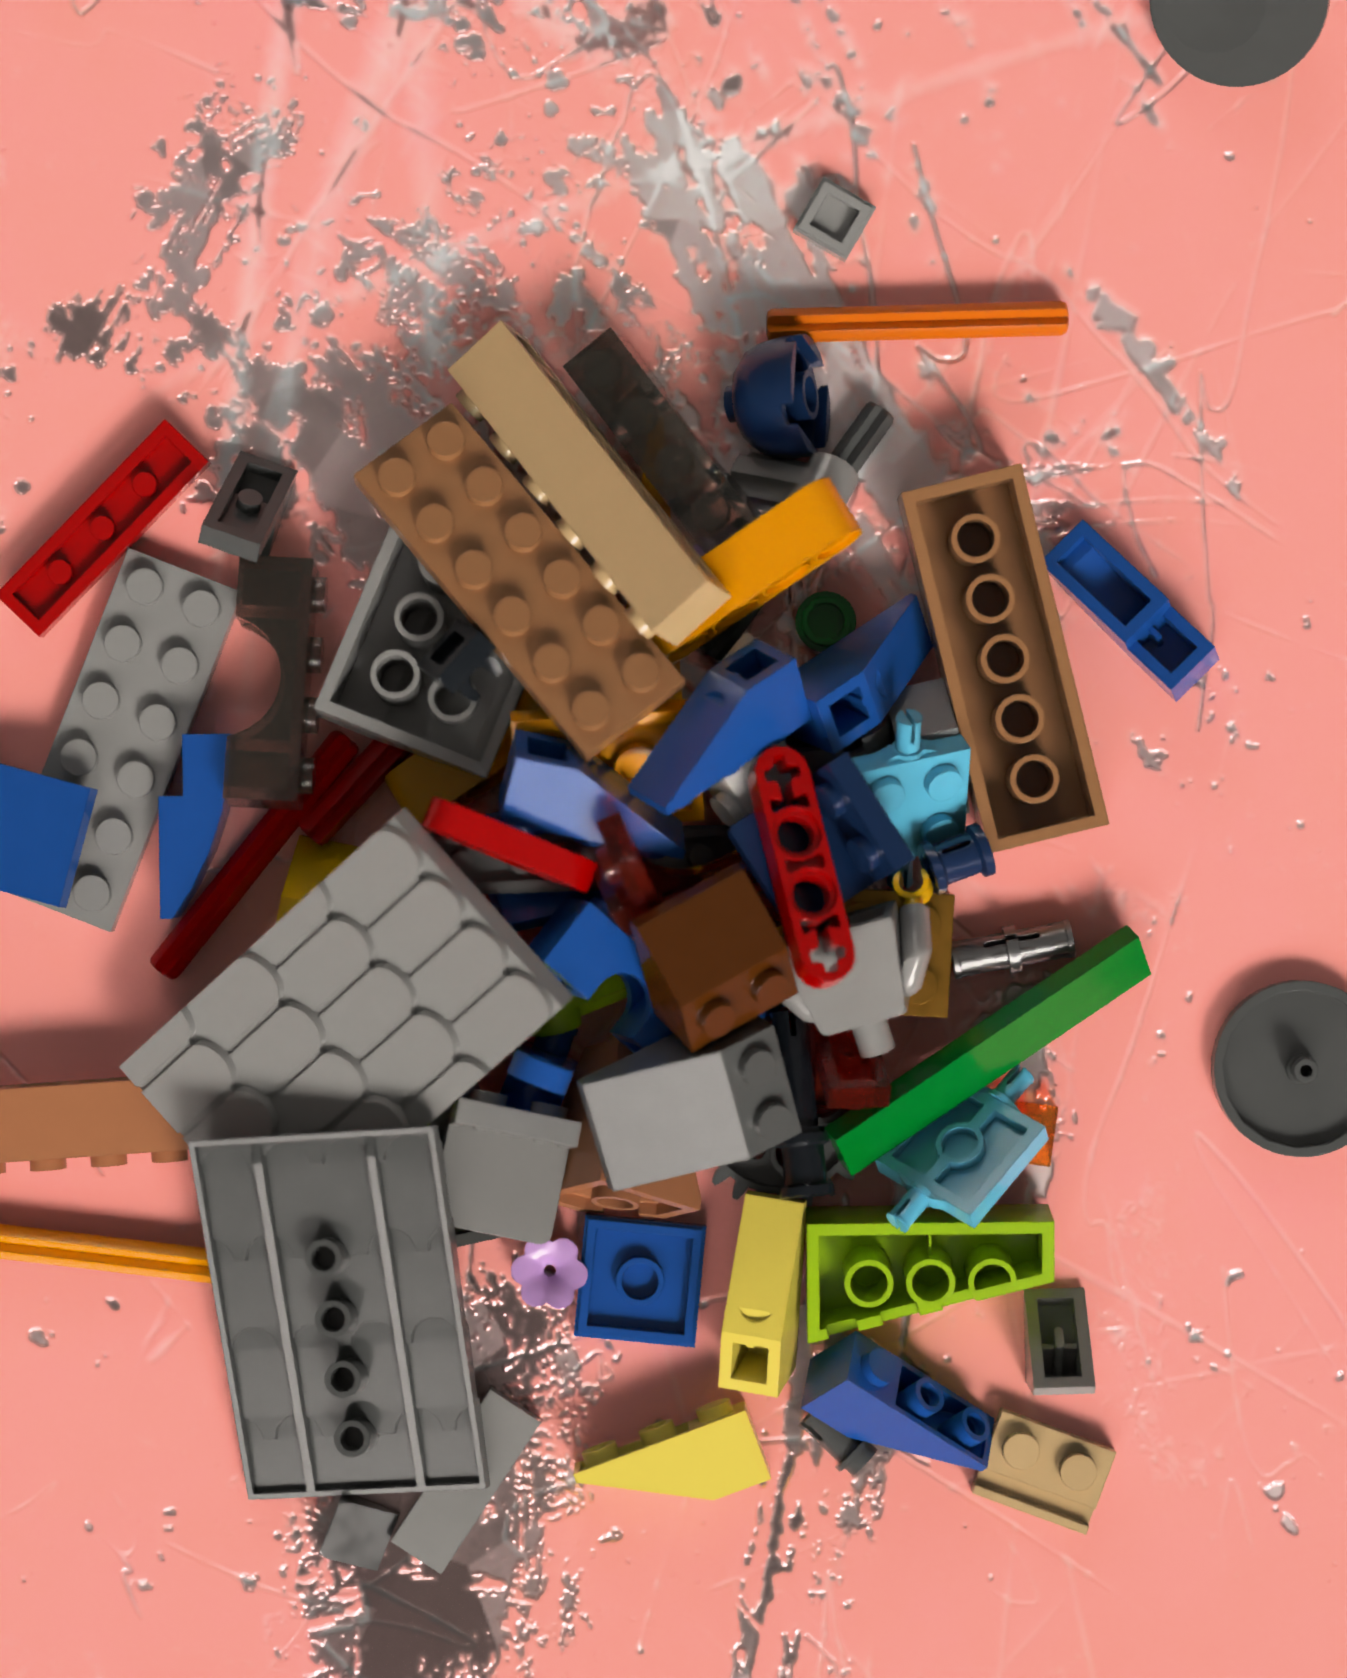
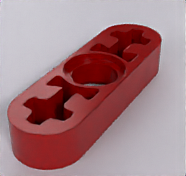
M432 796L421 824L424 829L583 894H588L599 866L596 862L466 807Z

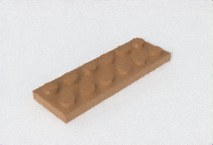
M452 402L353 475L356 486L474 628L481 632L496 647L493 651L586 762L685 687L684 677L657 645L634 627L624 613L625 607L614 594L599 582L590 570L587 562L563 536Z

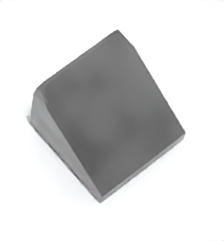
M355 1495L341 1496L318 1555L330 1560L377 1571L400 1513Z

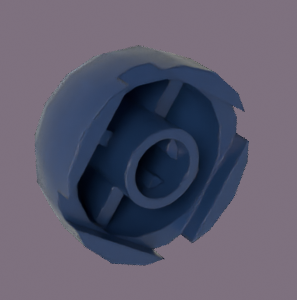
M806 333L781 336L757 344L743 355L734 371L732 386H727L724 391V409L729 422L737 423L743 438L753 448L774 458L794 459L811 457L812 454L818 452L816 448H824L828 442L830 428L828 385L817 389L813 368L824 367L821 354L810 336Z

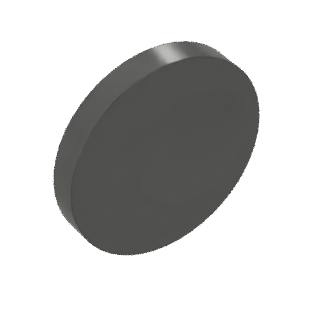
M1150 0V12L1155 31L1170 57L1193 76L1212 84L1227 87H1245L1265 83L1295 67L1307 56L1319 39L1330 7V0Z
M1309 980L1277 982L1248 995L1224 1020L1212 1050V1085L1216 1099L1226 1118L1243 1136L1253 1143L1271 1152L1291 1157L1320 1156L1334 1152L1347 1145V993L1328 984Z

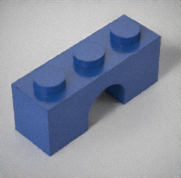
M566 897L528 946L573 996L589 1000L605 979L615 974L621 977L627 991V1003L623 1014L609 1032L633 1053L673 1034L653 1012L635 941L618 927L623 921L622 917L608 904L596 897H593L591 901Z

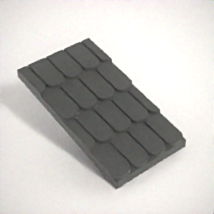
M438 1125L187 1141L248 1500L487 1489L490 1487L480 1398L477 1397L469 1326L465 1317L453 1217L451 1218L443 1148L439 1138Z

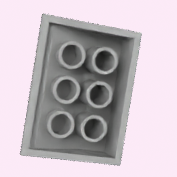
M389 527L314 705V709L320 718L346 729L487 779L510 725V711L516 710L524 687L494 651L489 656L498 661L503 672L499 677L491 674L483 667H478L473 672L469 682L471 687L481 695L477 701H471L457 691L455 694L451 693L434 682L417 666L419 661L457 619L473 628L474 626L395 531Z

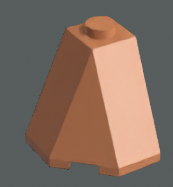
M610 1035L608 1041L584 1047L562 1107L568 1108L567 1120L582 1122L578 1146L569 1149L558 1205L579 1212L604 1214L605 1208L613 1210H635L639 1208L638 1215L640 1217L668 1218L700 1211L702 1198L696 1172L615 1192L608 1188L577 1080L633 1052L613 1035Z

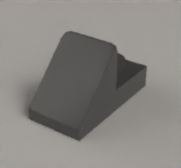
M240 451L201 525L198 543L256 563L259 557L267 558L273 548L298 470Z

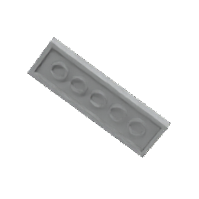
M128 548L41 773L46 776L98 789L67 907L62 908L24 897L21 898L108 932L115 931L159 817L158 796H167L182 757V734H191L245 594L244 592Z

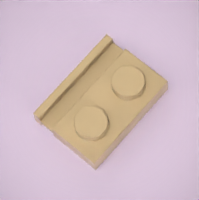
M1000 1407L993 1427L988 1467L983 1471H978L970 1489L972 1494L1087 1535L1090 1519L1094 1509L1096 1510L1117 1452L1109 1446Z

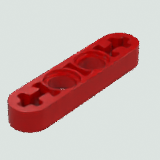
M774 746L766 749L751 766L747 776L748 789L793 968L798 978L806 985L815 989H827L837 985L852 970L856 960L855 947L809 767L805 758L796 750L787 746ZM773 764H776L779 773H790L792 778L783 791L788 807L776 813L772 811V808L775 809L783 800L780 786L777 781H767L765 778ZM794 802H799L800 806L789 805L793 804ZM785 822L800 824L809 836L807 850L803 852L787 850L778 838L779 825ZM811 882L820 888L824 896L823 909L816 913H808L800 909L793 898L795 884ZM825 921H829L830 926H827L819 934L824 952L835 953L838 959L829 967V972H826L822 962L813 963L810 955L819 948L816 928L806 934L803 933L802 928H813Z

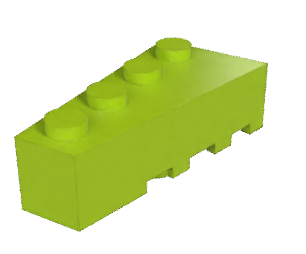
M994 1204L975 1228H972L944 1210L926 1207L906 1233L902 1232L900 1228H895L886 1217V1214L895 1205L806 1207V1330L808 1344L829 1339V1335L856 1328L862 1331L882 1326L884 1321L916 1313L922 1316L942 1311L944 1306L971 1299H975L977 1302L1055 1282V1221L1048 1204Z

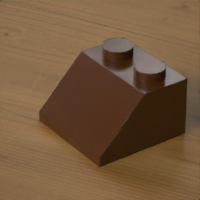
M737 863L630 921L653 1012L692 1053L798 993L788 947L745 871Z

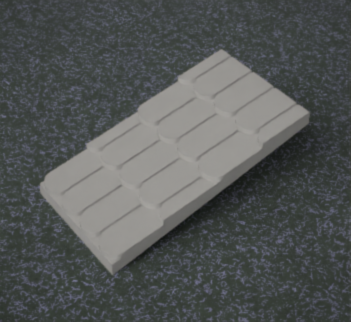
M404 807L195 998L175 1014L126 1059L119 1068L136 1087L139 1086L143 1090L141 1093L174 1130L184 1136L182 1139L187 1144V1141L427 1126L544 1025L574 996Z

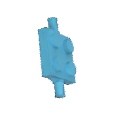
M906 709V715L903 710L896 714V738L893 744L886 746L876 753L851 759L916 858L918 856L917 844L928 841L934 845L965 833L971 748L961 734L936 740L921 739L923 716L919 711ZM913 860L896 872L888 875L887 884L890 888L894 889L892 884L893 876L898 871H901L906 889L913 885Z
M1019 1064L1016 1065L995 1089H990L989 1087L982 1088L875 1161L878 1172L902 1185L907 1190V1193L895 1207L886 1214L888 1221L895 1228H900L902 1232L906 1233L926 1207L944 1210L972 1228H975L1049 1140L1046 1127L1021 1113L1014 1104L1029 1085L1034 1082L1033 1075L1026 1068L1023 1067L1021 1069Z

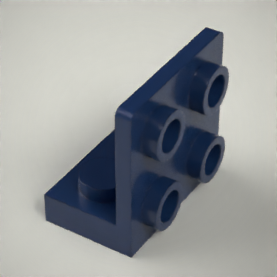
M847 752L811 774L843 903L915 859ZM783 793V800L775 809L772 808L774 813L788 807ZM794 802L789 806H800L799 802ZM752 812L727 829V835L780 917L755 813ZM785 822L779 825L778 838L787 850L792 852L807 850L809 836L800 824ZM811 882L795 884L793 898L800 909L808 913H816L823 909L824 896L820 888Z

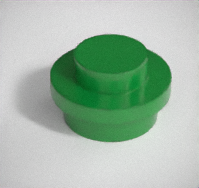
M829 591L814 593L807 597L798 608L795 618L796 631L801 641L807 647L822 652L855 630V611L849 601L840 594Z

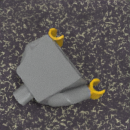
M923 868L921 869L923 884L918 891L913 893L903 891L904 882L901 871H898L893 876L892 884L900 901L904 904L899 911L896 900L846 913L855 947L856 960L852 970L837 985L827 989H815L808 986L798 978L792 965L798 993L781 1003L803 1022L815 1023L822 1035L829 1036L852 1029L859 1054L862 1058H871L885 1054L896 1046L887 1019L906 1013L910 996L919 991L923 985L932 953L930 909L924 904L933 895L932 881L928 872ZM769 908V914L773 918V923L787 945L781 918L774 909ZM825 921L821 925L805 928L802 931L806 934L816 928L819 948L810 955L813 963L822 962L826 972H829V967L838 959L835 953H825L822 948L819 934L827 926H830L829 921Z

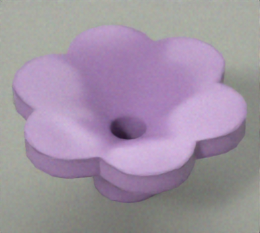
M561 1237L554 1241L550 1239L544 1244L526 1243L524 1254L517 1257L511 1266V1276L517 1283L522 1285L521 1297L526 1304L532 1307H539L547 1303L555 1309H563L572 1303L575 1290L584 1286L588 1278V1269L582 1261L577 1259L578 1247L573 1240ZM553 1265L556 1271L553 1274H549L545 1271V1267Z

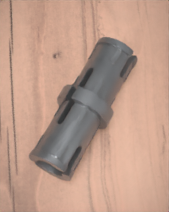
M1064 919L1059 922L1022 929H1015L1014 925L1001 927L1000 933L958 941L953 940L951 963L955 979L1009 969L1010 974L1023 972V966L1076 957L1069 919Z

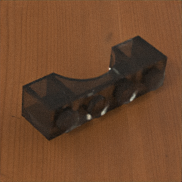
M610 327L563 366L705 554L762 516L737 481L720 465L691 430L665 392V387L627 339Z
M260 556L256 563L239 557L235 615L243 628L262 637L277 652L281 678L277 696L267 713L251 727L227 736L223 798L229 807L303 811L304 794L314 795L316 758L306 756L308 734H318L320 717L314 709L318 697L310 696L312 673L322 674L324 638L314 636L316 613L326 614L328 578L318 577L319 571L313 558Z

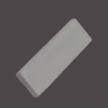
M492 1386L480 1403L490 1487L487 1489L421 1492L391 1539L392 1543L440 1574L443 1573L542 1421L540 1417Z

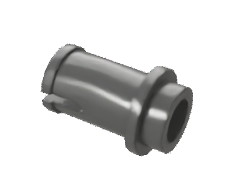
M809 1413L799 1424L802 1430H805L838 1462L835 1468L839 1472L846 1469L852 1476L855 1475L877 1451V1448L871 1443L846 1437Z

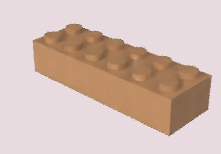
M1019 463L900 493L897 501L940 677L943 678L957 723L958 733L963 736L971 748L968 791L976 823L984 831L992 852L995 853L1109 825L1022 464Z

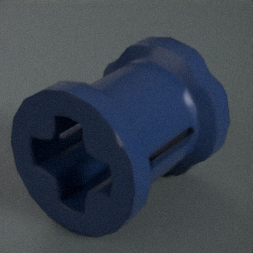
M978 823L966 826L964 834L932 845L930 842L925 841L917 844L919 861L922 868L928 872L932 881L933 892L937 895L947 892L949 884L981 873L984 877H988L996 873L992 849Z

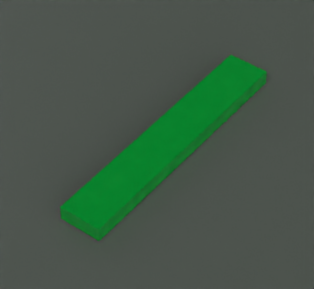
M1128 925L1120 928L828 1124L825 1130L843 1167L851 1176L855 1175L1150 976L1151 971L1139 936Z

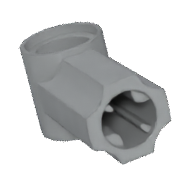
M750 452L747 456L739 454L730 470L731 485L729 494L735 505L769 511L806 485L818 479L829 477L847 504L859 482V476L855 469L845 460L825 452L812 454L808 462L774 458L769 455Z

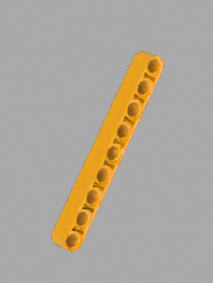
M830 478L818 479L801 488L701 557L732 597L677 647L656 634L651 638L673 665L847 548L860 537L863 532ZM524 688L515 711L542 709ZM511 724L507 729L487 779L414 754L391 770L385 776L384 781L400 808L403 809L405 807L420 825L432 796L466 807L502 782L512 743Z

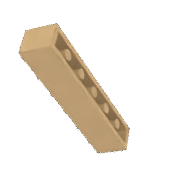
M500 320L448 369L449 373L462 388L456 394L458 401L476 420L481 422L486 419L495 430L489 436L490 442L511 464L519 461L528 473L522 479L525 487L543 506L548 507L552 504L562 516L555 523L559 531L578 550L581 551L584 547L587 548L596 560L590 566V570L612 594L615 595L619 591L631 605L624 613L642 635L647 639H651L656 634L677 647L732 597L527 338Z

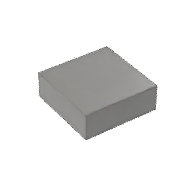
M823 177L793 228V233L845 263L874 214L876 206Z

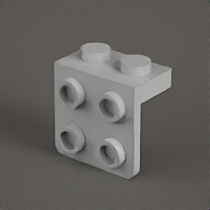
M471 1089L469 1099L460 1097L451 1105L443 1144L451 1218L453 1217L454 1228L534 1244H544L550 1240L553 1233L569 1149L578 1146L582 1122L567 1120L568 1108L532 1101L529 1112L506 1107L508 1099L506 1095Z

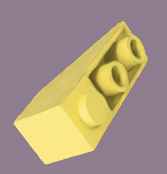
M747 1190L745 1193L721 1330L719 1388L778 1398L796 1368L806 1199H780V1195Z
M722 1398L697 1408L695 1412L698 1418L675 1426L672 1419H665L639 1430L638 1433L641 1439L618 1447L615 1440H609L584 1450L581 1453L583 1461L575 1463L573 1476L576 1483L717 1500L771 1479V1473L745 1400L732 1405L730 1398Z

